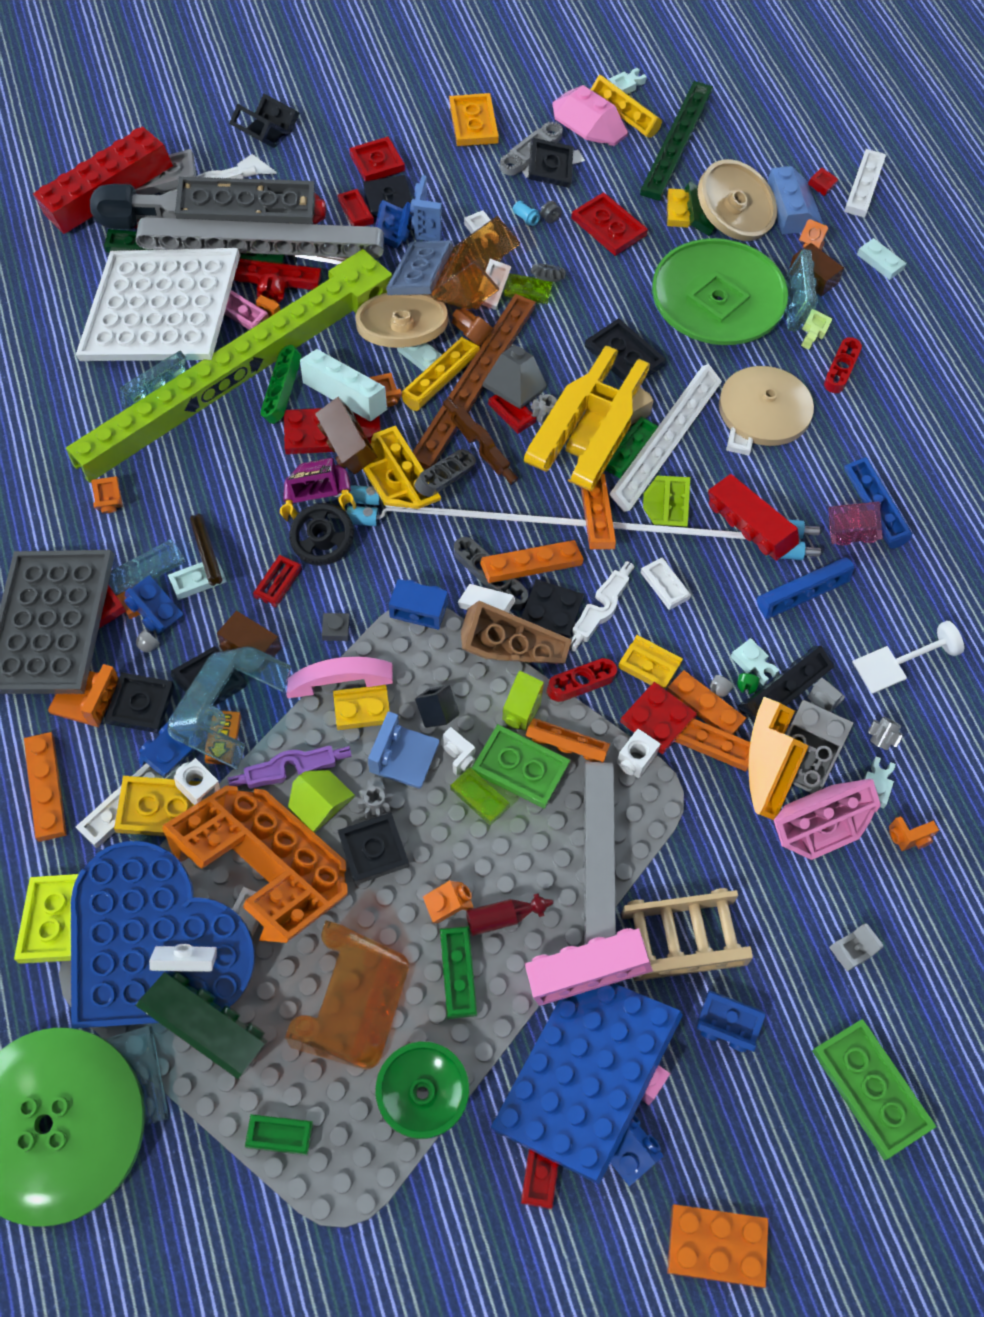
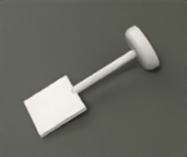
M944 621L937 627L939 640L897 659H895L888 646L853 660L852 663L872 695L907 679L899 664L941 646L949 655H960L964 652V642L956 626L950 621Z

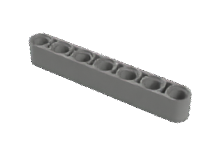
M585 761L584 945L597 937H604L606 939L616 935L613 762Z

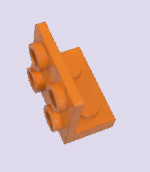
M103 664L99 673L89 671L85 694H55L48 708L49 713L99 728L119 680L114 667Z

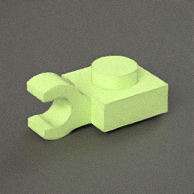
M812 309L802 327V330L808 333L801 346L809 350L817 337L822 339L828 330L832 318Z

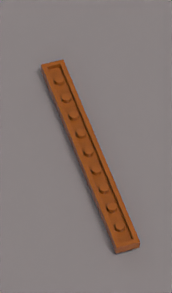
M518 294L513 296L493 327L494 330L486 338L480 350L476 353L448 396L458 408L462 406L469 413L483 391V382L500 355L511 347L534 311L535 301ZM444 405L413 450V454L425 470L437 463L458 430V427L451 420V413Z

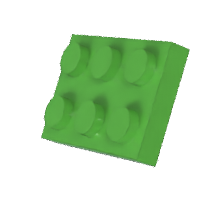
M497 724L475 761L472 773L545 809L566 772L570 759Z

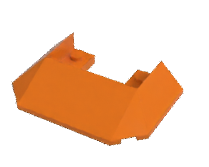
M226 785L163 825L162 829L170 849L180 862L190 858L197 866L203 869L233 849L269 882V884L246 899L243 906L247 912L264 926L259 941L289 942L348 894L347 883H345L346 860L266 790L254 789L253 792L239 791L237 786Z

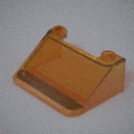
M325 920L321 933L322 941L328 949L340 952L318 1018L307 1015L296 1017L289 1024L285 1039L290 1048L360 1069H372L379 1064L408 975L409 963L402 953L343 925Z

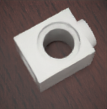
M637 729L619 752L617 764L626 774L640 778L656 757L660 743ZM631 753H639L643 758L636 759Z
M196 758L190 763L186 762L181 765L175 773L176 787L194 805L220 790L219 781ZM194 778H199L202 780V782L196 786L188 784L189 781Z

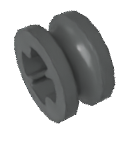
M555 201L546 202L540 210L541 217L549 224L557 221L562 214V209L557 206Z

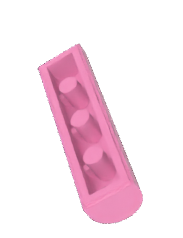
M230 291L224 313L226 316L248 330L269 318L266 311L234 291Z

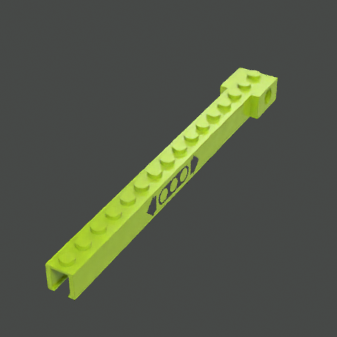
M364 249L360 250L328 271L329 280L214 352L212 360L203 359L67 446L66 450L72 465L76 469L81 467L85 479L91 483V480L97 479L276 362L280 351L288 345H293L296 348L352 311L356 313L364 302L380 294L387 293L386 287L392 278V274Z

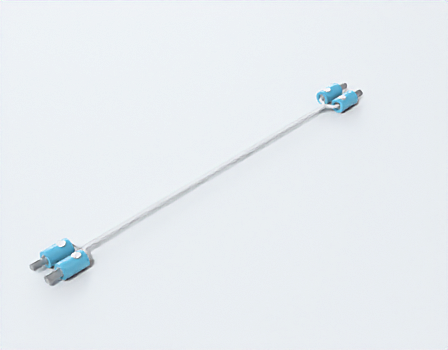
M351 485L349 493L352 494L356 504L380 505L381 498L374 487ZM385 505L387 508L382 511L381 515H378V508L356 506V509H353V506H348L346 511L353 525L377 526L378 519L383 518L387 511L586 526V521L581 519L429 507L414 509ZM330 514L331 518H338L337 516ZM789 520L798 528L799 539H802L804 534H820V527L805 526V522L801 520ZM613 522L614 529L745 539L741 532ZM799 541V544L782 556L781 559L803 560L804 556L819 557L821 549L805 547V542Z

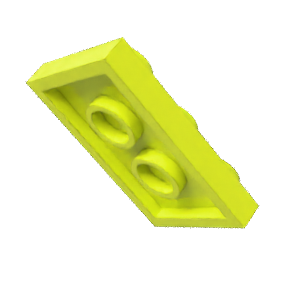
M78 874L30 877L14 960L17 963L71 961V895Z

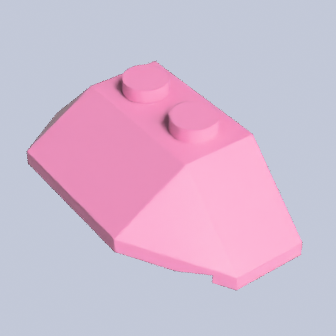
M584 85L564 93L552 104L554 119L585 140L608 143V145L615 146L628 136V131L615 105Z
M873 779L834 784L786 804L774 819V823L783 847L813 860L860 839L869 825L874 812L878 811L881 804Z

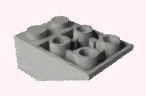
M802 700L786 735L809 745L792 784L810 793L821 790L854 723L808 701Z

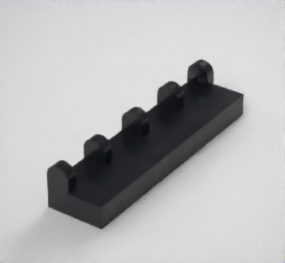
M821 645L811 647L804 656L792 662L790 667L773 677V680L766 686L755 691V694L745 702H741L738 705V709L743 714L747 713L754 724L763 697L786 706L833 669L834 665Z

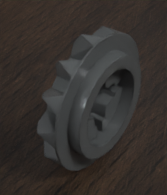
M547 263L534 264L530 271L534 277L545 281L558 282L566 278V271L563 268Z

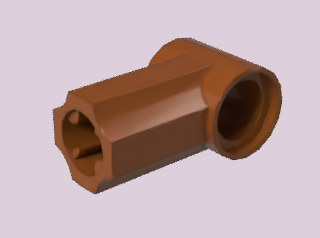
M464 307L456 309L452 314V324L479 347L494 330L481 317L474 316L473 313Z

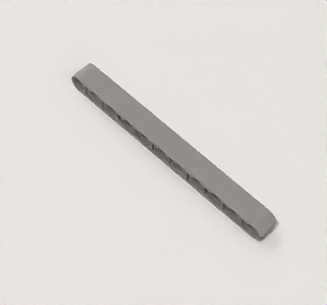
M145 217L138 221L136 243L144 249L156 250L238 248L239 253L351 257L364 249L373 258H378L384 252V232L377 227Z

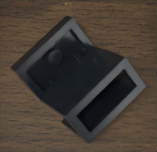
M263 93L255 113L237 103L229 124L275 148L277 140L284 134L288 136L292 132L300 113ZM241 111L256 118L247 128L236 123Z

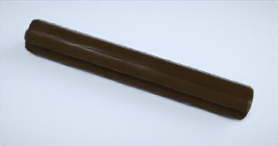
M199 513L196 516L192 515L190 523L208 582L211 586L221 584L222 576L203 515Z

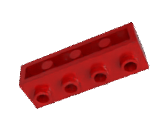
M729 474L708 490L709 506L716 514L720 513L731 527H736L741 531L745 539L748 541L752 540L758 545L764 555H770L777 561L799 544L798 528L732 474Z

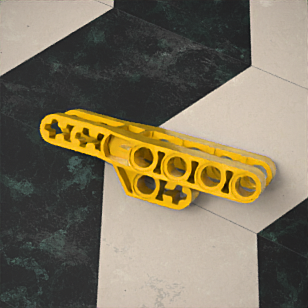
M606 345L589 373L566 386L530 443L524 456V462L548 472L568 440L566 452L578 456L577 465L572 473L571 480L568 479V482L592 491L630 428L631 416L633 415L632 400L646 378L650 363L638 359L620 389L603 384V381L616 360L618 350Z

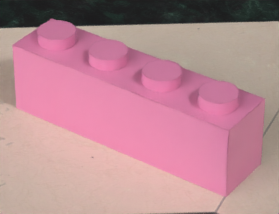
M632 928L623 929L617 932L615 936L606 939L604 937H597L590 940L586 945L580 947L568 946L561 949L560 953L551 956L539 955L534 957L531 962L525 963L532 995L539 1006L653 971L639 928L635 930Z

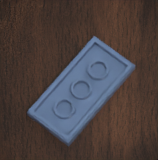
M451 240L410 242L386 287L387 294H431L454 248L453 242Z

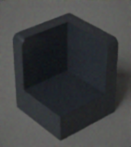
M450 685L429 688L415 698L426 728L447 725L459 716V710Z

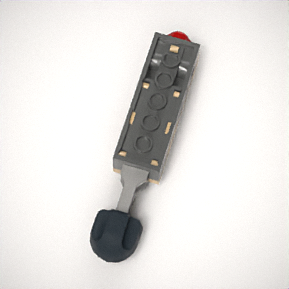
M179 177L177 191H169L163 195H136L135 188L131 184H108L99 186L93 191L90 198V210L95 220L102 226L111 229L134 228L137 225V220L145 217L318 224L326 218V202L315 193L314 181Z

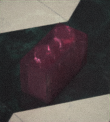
M880 501L828 507L832 544L848 545L851 542L859 541L872 543L883 539Z

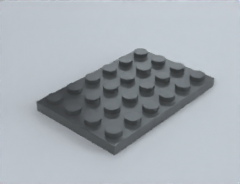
M111 550L14 551L0 604V694H85L115 556Z

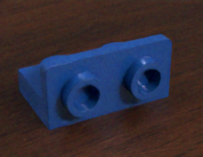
M150 575L133 588H128L125 591L124 596L126 599L124 602L131 611L139 612L144 618L142 623L150 632L155 631L160 635L184 615Z

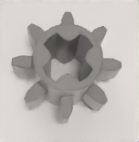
M549 394L539 395L538 400L534 399L531 409L534 410L532 417H536L538 422L544 423L556 404L557 399Z
M882 717L880 722L874 720L868 730V733L872 735L870 741L885 750H889L891 745L897 747L903 737V734L899 732L901 725L886 717Z
M370 783L366 791H359L360 797L363 800L357 802L358 808H365L366 818L370 815L379 817L384 811L390 813V805L387 803L392 801V794H385V785L377 787Z

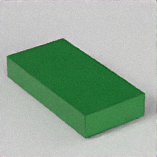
M250 1114L245 1148L308 1155L313 1122Z

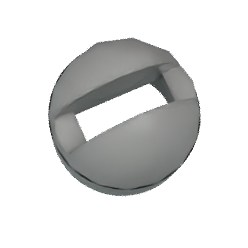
M145 629L136 639L137 647L143 652H151L160 644Z
M715 675L710 684V690L720 698L728 695L733 688V684L721 675Z

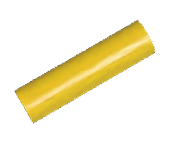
M599 74L590 90L615 105L620 117L646 137L651 138L656 135L661 127L662 120Z
M461 337L402 391L401 396L404 403L413 411L420 410L472 361L480 347Z

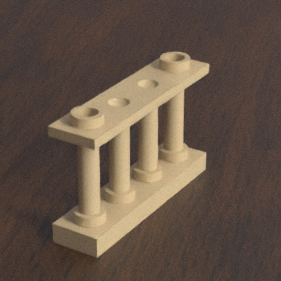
M727 888L713 890L711 894L644 903V900H633L624 905L621 913L622 919L633 918L635 929L639 928L653 969L652 972L634 977V981L747 966L753 959L751 947H741V944H737L729 905L734 904L738 897L737 890L728 891ZM717 907L726 944L724 950L713 951L712 948H709L701 909ZM689 910L698 950L695 951L696 954L684 955V952L680 950L673 913ZM661 914L669 950L667 958L656 959L655 956H652L644 916Z

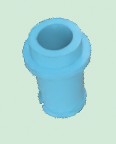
M522 201L516 202L513 206V213L525 220L526 225L535 226L539 222L540 215L538 210L531 209Z

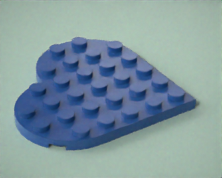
M126 841L101 850L82 868L75 881L71 895V1028L159 1023L135 1006L164 972H167L150 970L149 960L156 946L189 944L192 947H217V957L211 972H180L190 978L191 981L188 984L193 988L199 990L201 987L214 995L215 999L213 1002L221 1008H224L225 1005L232 1006L245 992L254 971L255 946L248 926L227 905L208 898H194L192 882L186 868L176 856L163 847L142 841Z

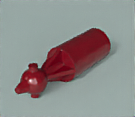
M537 893L533 894L534 898L531 903L508 899L466 910L470 933L472 936L517 925L532 911L538 914L539 917H543L546 909L553 904V900L544 899Z

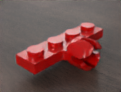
M239 259L233 281L258 284L257 297L263 295L268 299L273 298L277 303H280L283 300L285 289L289 287L313 290L318 287L321 279V268Z

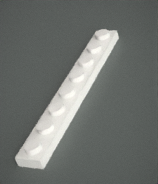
M709 364L701 367L609 495L623 512L631 510L721 384V379Z

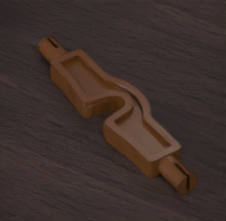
M450 397L447 398L443 405L451 413V420L459 428L467 441L473 443L477 440L480 444L479 455L491 466L498 476L503 475L510 485L514 484L518 477L509 468L510 462L495 446L489 433L481 425L477 424L462 406L458 408Z

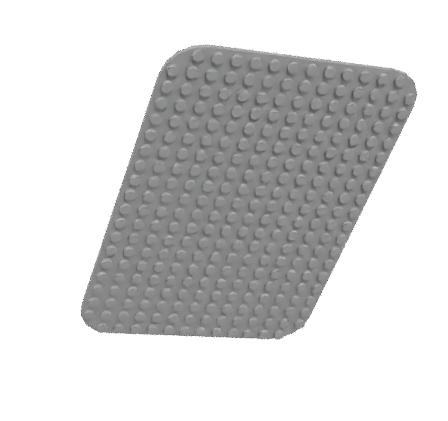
M446 608L439 630L390 618L388 610L340 657H369L392 663L393 684H386L390 712L398 714L399 725L403 728L439 739V746L422 788L418 789L369 772L368 757L382 725L337 730L333 691L366 687L364 679L315 686L314 695L303 696L219 783L220 789L226 785L229 786L228 777L245 774V767L268 762L277 754L288 750L306 752L326 746H331L332 750L349 746L352 757L335 761V767L324 770H330L355 794V797L315 832L317 836L346 860L345 883H347L348 894L287 943L259 941L264 928L259 923L252 937L255 946V966L252 978L242 996L230 1006V1008L240 1014L239 1021L246 1026L252 1023L265 1032L263 1038L268 1041L248 1071L241 1078H235L160 1023L91 1027L103 1039L115 1046L133 1066L293 1209L320 1226L346 1228L372 1218L392 1199L439 1138L437 1136L430 1139H413L403 1136L392 1129L383 1119L377 1105L375 1087L378 1073L386 1059L397 1049L410 1043L432 1042L442 1045L453 1052L463 1064L468 1076L470 1097L540 1007L533 998L525 963L531 962L534 957L539 955L551 956L560 953L561 949L568 946L580 947L584 945L585 761H591L586 760L583 755L574 752L564 753L556 746L548 743L545 745L539 744L570 759L566 772L544 809L472 773V767L467 772L462 771L456 776L453 773L452 764L458 757L453 758L444 749L443 734L450 727L453 728L475 747L476 760L497 724L532 741V738L526 736L527 730L514 729L502 720L503 707L516 675L520 670L544 682L541 706L534 717L535 719L610 743L604 762H613L615 908L674 833L684 811V791L676 773L662 758L656 755L640 778L623 772L617 764L619 752L631 736L575 697L563 702L552 700L547 695L550 679L526 662L489 660L462 650L461 629L464 619ZM450 685L459 710V716L447 725L426 728L415 698L429 688ZM631 753L636 759L643 758L639 753ZM289 764L285 768L287 779L283 783L264 785L249 789L246 784L238 786V790L253 792L254 789L266 790L289 810L288 804L292 784L299 775L295 765ZM370 783L377 787L385 785V794H392V801L387 804L390 805V813H392L410 867L355 885L337 830L376 818V816L372 815L366 818L365 808H358L357 802L363 800L360 797L359 791H366ZM165 839L160 847L172 853L168 841ZM233 849L203 869L197 866L190 858L181 862L190 876L194 898L216 900L230 908H233L243 887L257 892L269 884L264 877ZM451 880L462 882L469 888L474 908L508 899L531 903L534 898L533 894L537 893L544 899L553 900V904L546 909L543 917H539L538 914L532 911L517 925L472 936L470 933L477 1016L447 1019L440 929L467 927L466 911L461 910L440 923H433L422 896ZM61 961L59 978L62 995L71 1007V961ZM424 1088L417 1092V1096L420 1099H425L429 1094ZM250 1114L312 1121L313 1127L308 1155L245 1148Z

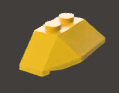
M396 426L373 434L371 446L378 458L364 467L363 471L384 505L420 509L441 500L439 493L427 497L416 490L414 483L424 469Z

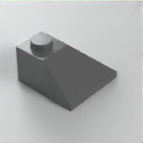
M515 344L500 355L482 385L519 409L545 391L547 387L534 356Z

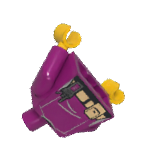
M333 458L300 464L285 479L283 501L286 504L280 508L282 517L288 521L289 515L293 519L299 515L298 511L293 507V503L335 496L339 493L341 495L338 501L344 511L347 503H351L353 509H356L355 500L352 494L349 493L351 486L347 471L340 465H335Z

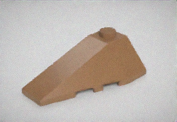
M477 601L467 609L461 629L462 650L489 660L565 664L572 641L569 638L482 601Z

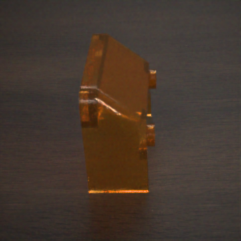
M497 215L454 246L432 293L429 295L435 301L468 310L472 308L474 310L478 309L487 298L500 289L486 273L490 259L501 262L504 255L520 245V241Z

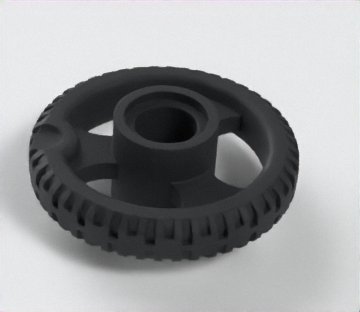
M317 503L306 507L305 510L303 509L295 517L291 525L289 539L292 549L301 560L311 565L325 566L337 562L338 559L344 557L350 550L354 540V526L349 515L339 506L330 503ZM328 513L337 516L343 522L345 531L340 533L334 531L330 522L326 520ZM309 518H312L313 520L307 526L309 538L299 541L301 527ZM327 531L323 537H317L320 532ZM334 545L338 547L326 555H312L315 547L319 550H329Z

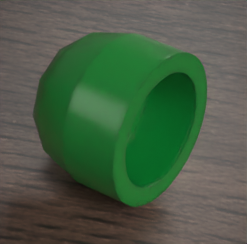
M741 673L737 681L738 689L741 693L744 692V689H747L748 694H753L757 691L760 678L753 674Z

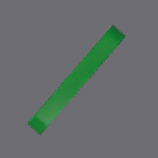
M288 345L280 351L261 408V416L270 424L277 423L283 417L302 355L293 345Z

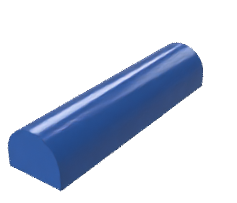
M864 457L845 465V473L889 548H898L907 543L913 533L869 459Z
M841 558L757 597L758 608L765 619L772 618L850 582L855 565L848 558Z

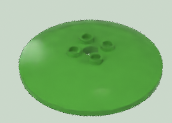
M700 239L678 246L660 261L655 270L652 283L655 305L662 317L673 328L692 339L715 345H737L761 338L780 322L788 302L787 284L775 263L757 249L727 239ZM713 297H721L723 300H716Z
M50 1028L22 1036L0 1050V1216L17 1224L38 1227L60 1225L79 1219L107 1201L121 1186L131 1171L139 1153L144 1133V1099L140 1083L132 1066L124 1055L105 1039L83 1030ZM49 1115L52 1118L53 1125L48 1133L43 1134L39 1129V1123L44 1116Z

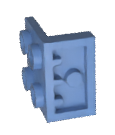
M422 175L420 183H416L415 186L416 199L411 200L410 212L414 213L411 220V229H414L415 239L441 241L442 203L427 201V179L425 175Z
M388 711L368 757L369 772L420 789L423 786L439 746V739L403 728L399 725L398 714Z

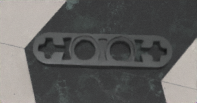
M460 449L423 471L415 481L414 486L420 494L431 497L468 474L475 465L476 459L469 451Z
M461 537L455 541L454 556L488 589L513 594L516 597L520 595L521 600L516 598L511 610L518 611L525 608L528 601V591L520 582L514 578L506 580V583L502 586L488 583L484 571L476 568L475 564L481 561L482 557L490 555L469 537ZM461 547L464 548V549L469 548V553H468L466 550H463V551L461 552V551H460V548H461Z

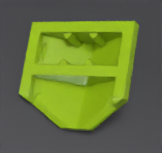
M656 476L643 495V509L653 525L688 527L690 477Z
M330 770L305 771L293 781L288 808L315 833L355 797V794Z

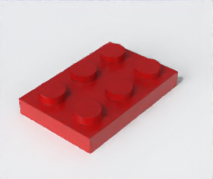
M604 192L575 209L571 214L572 220L614 256L647 236L648 229Z

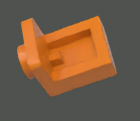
M808 219L799 238V241L804 244L802 248L812 243L822 250L828 226Z
M387 373L369 377L385 386L387 407L396 405L402 395V391L396 388L392 374Z
M117 476L91 480L95 500L93 505L96 510H101V513L106 514L116 512V508L123 507Z
M901 816L895 818L889 826L890 837L895 844L899 845L901 851L914 846L921 849L930 845L933 842L932 838L939 831L934 820L909 830Z
M449 880L422 896L433 923H440L461 910L466 911L474 908L471 902L472 894L469 888L462 882Z

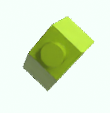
M519 670L503 707L502 720L508 726L514 729L520 728L524 731L528 729L529 724L541 706L544 682Z

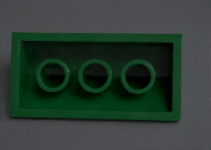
M164 972L135 1006L237 1079L241 1078L268 1042L263 1038L265 1032L252 1023L246 1026L239 1021L240 1014L229 1006L225 1005L224 1008H221L214 1003L215 996L201 987L199 990L193 988L188 984L191 981L190 978L182 972Z

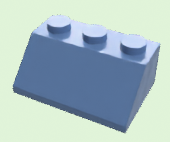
M792 166L771 168L767 183L775 196L777 204L776 219L781 233H802L808 219L823 224L808 181Z

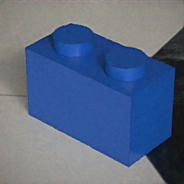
M398 579L389 602V616L397 620L439 630L448 605V591L437 586L421 585L413 580L405 581Z

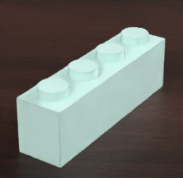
M318 349L300 359L302 381L309 387L332 400L339 396L351 411L369 421H372L387 410L385 386Z

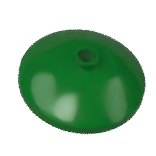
M432 1042L410 1043L397 1049L383 1063L376 1080V1101L383 1119L396 1132L413 1139L434 1138L450 1130L462 1117L469 1098L468 1076L458 1057L444 1046ZM424 1088L429 1094L425 1099H420L417 1096L418 1090Z

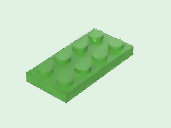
M863 1019L812 1050L884 1161L936 1128L928 1113Z

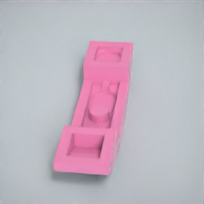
M342 657L324 660L302 668L288 678L286 695L288 699L314 695L315 686L362 679L365 680L366 687L393 684V665L391 662L369 657Z

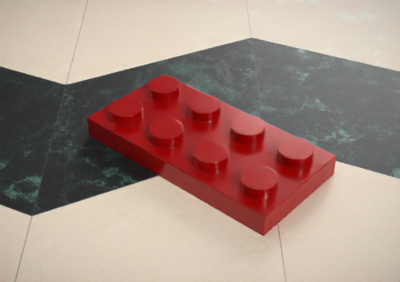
M322 408L285 410L284 446L286 455L333 452L326 442L329 439L328 436H325L317 426L320 422L315 413ZM353 412L371 444L373 434L381 431L380 415L369 421Z

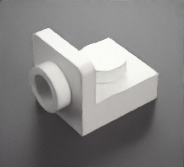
M450 727L443 734L444 749L453 758L458 757L452 764L453 773L458 776L462 771L467 772L475 763V747Z

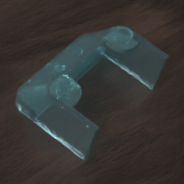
M241 647L213 653L209 656L169 718L167 727L169 735L195 750L238 769L246 744L221 733L226 721L225 715L221 710L212 705L235 669L283 692L292 666L254 647Z

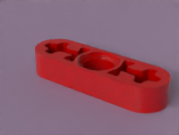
M848 337L842 341L824 381V387L827 391L840 393L844 390L862 349V344L858 339ZM848 348L852 349L850 355L846 354ZM838 362H844V363H846L849 367H848V368H841V367L838 366L837 363H838ZM836 375L840 377L837 383L833 382Z
M602 658L554 675L549 680L547 695L554 701L563 702L609 685L615 678L617 666L613 661ZM584 676L588 679L589 683L581 684L576 681L575 677Z

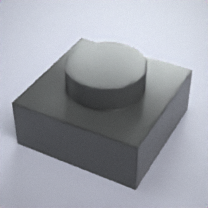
M323 613V641H349V613Z

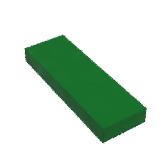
M641 416L624 436L605 470L621 478L658 426Z
M469 926L440 929L447 1019L476 1017L477 1007Z

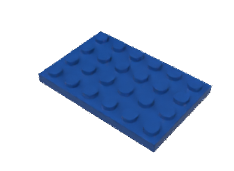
M615 983L559 1000L491 1128L494 1132L600 1185L683 1016L681 1011Z

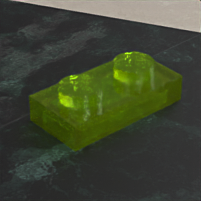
M509 273L504 296L513 297L515 294H518L535 302L548 304L553 282Z
M470 767L450 785V790L490 826L510 807V802Z

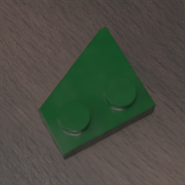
M689 181L685 187V192L689 194L687 207L690 212V225L709 236L715 226L707 218L700 205L698 186Z

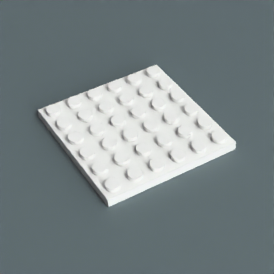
M238 248L110 251L76 352L79 361L212 360L240 258Z

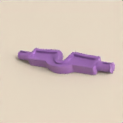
M326 746L306 752L300 750L284 751L274 756L268 762L245 767V774L228 777L229 786L238 787L247 784L248 788L252 789L264 785L283 783L287 779L285 768L289 764L295 765L298 775L305 771H321L336 766L335 761L352 757L350 747L332 750L331 746Z

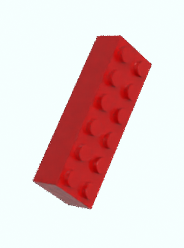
M142 126L134 129L126 137L116 140L113 145L97 152L85 162L79 163L69 172L59 175L51 183L41 186L38 191L33 193V196L43 214L65 234L93 217L90 210V198L93 191L99 186L131 184L136 190L173 167V164L164 144Z

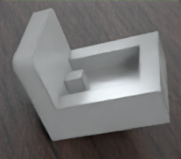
M823 678L815 683L808 696V699L816 706L832 712L845 698L840 691Z
M865 923L853 933L836 941L829 948L848 972L870 959L884 946L870 926Z

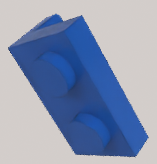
M382 200L379 205L375 227L384 232V244L397 249L401 242L407 240L410 231L407 229V226L413 215L410 212L411 203L407 202L402 209Z
M179 717L173 723L167 722L161 728L159 736L154 741L149 739L143 744L139 750L140 757L138 763L142 766L147 763L165 778L203 742L204 738Z
M708 990L697 1020V1029L707 1039L717 1041L720 1038L730 1042L729 1046L737 1051L746 1053L748 1049L754 1052L756 1040L766 1013Z
M635 1114L610 1162L629 1187L663 1158L659 1143L655 1138L643 1131L639 1126L640 1121Z

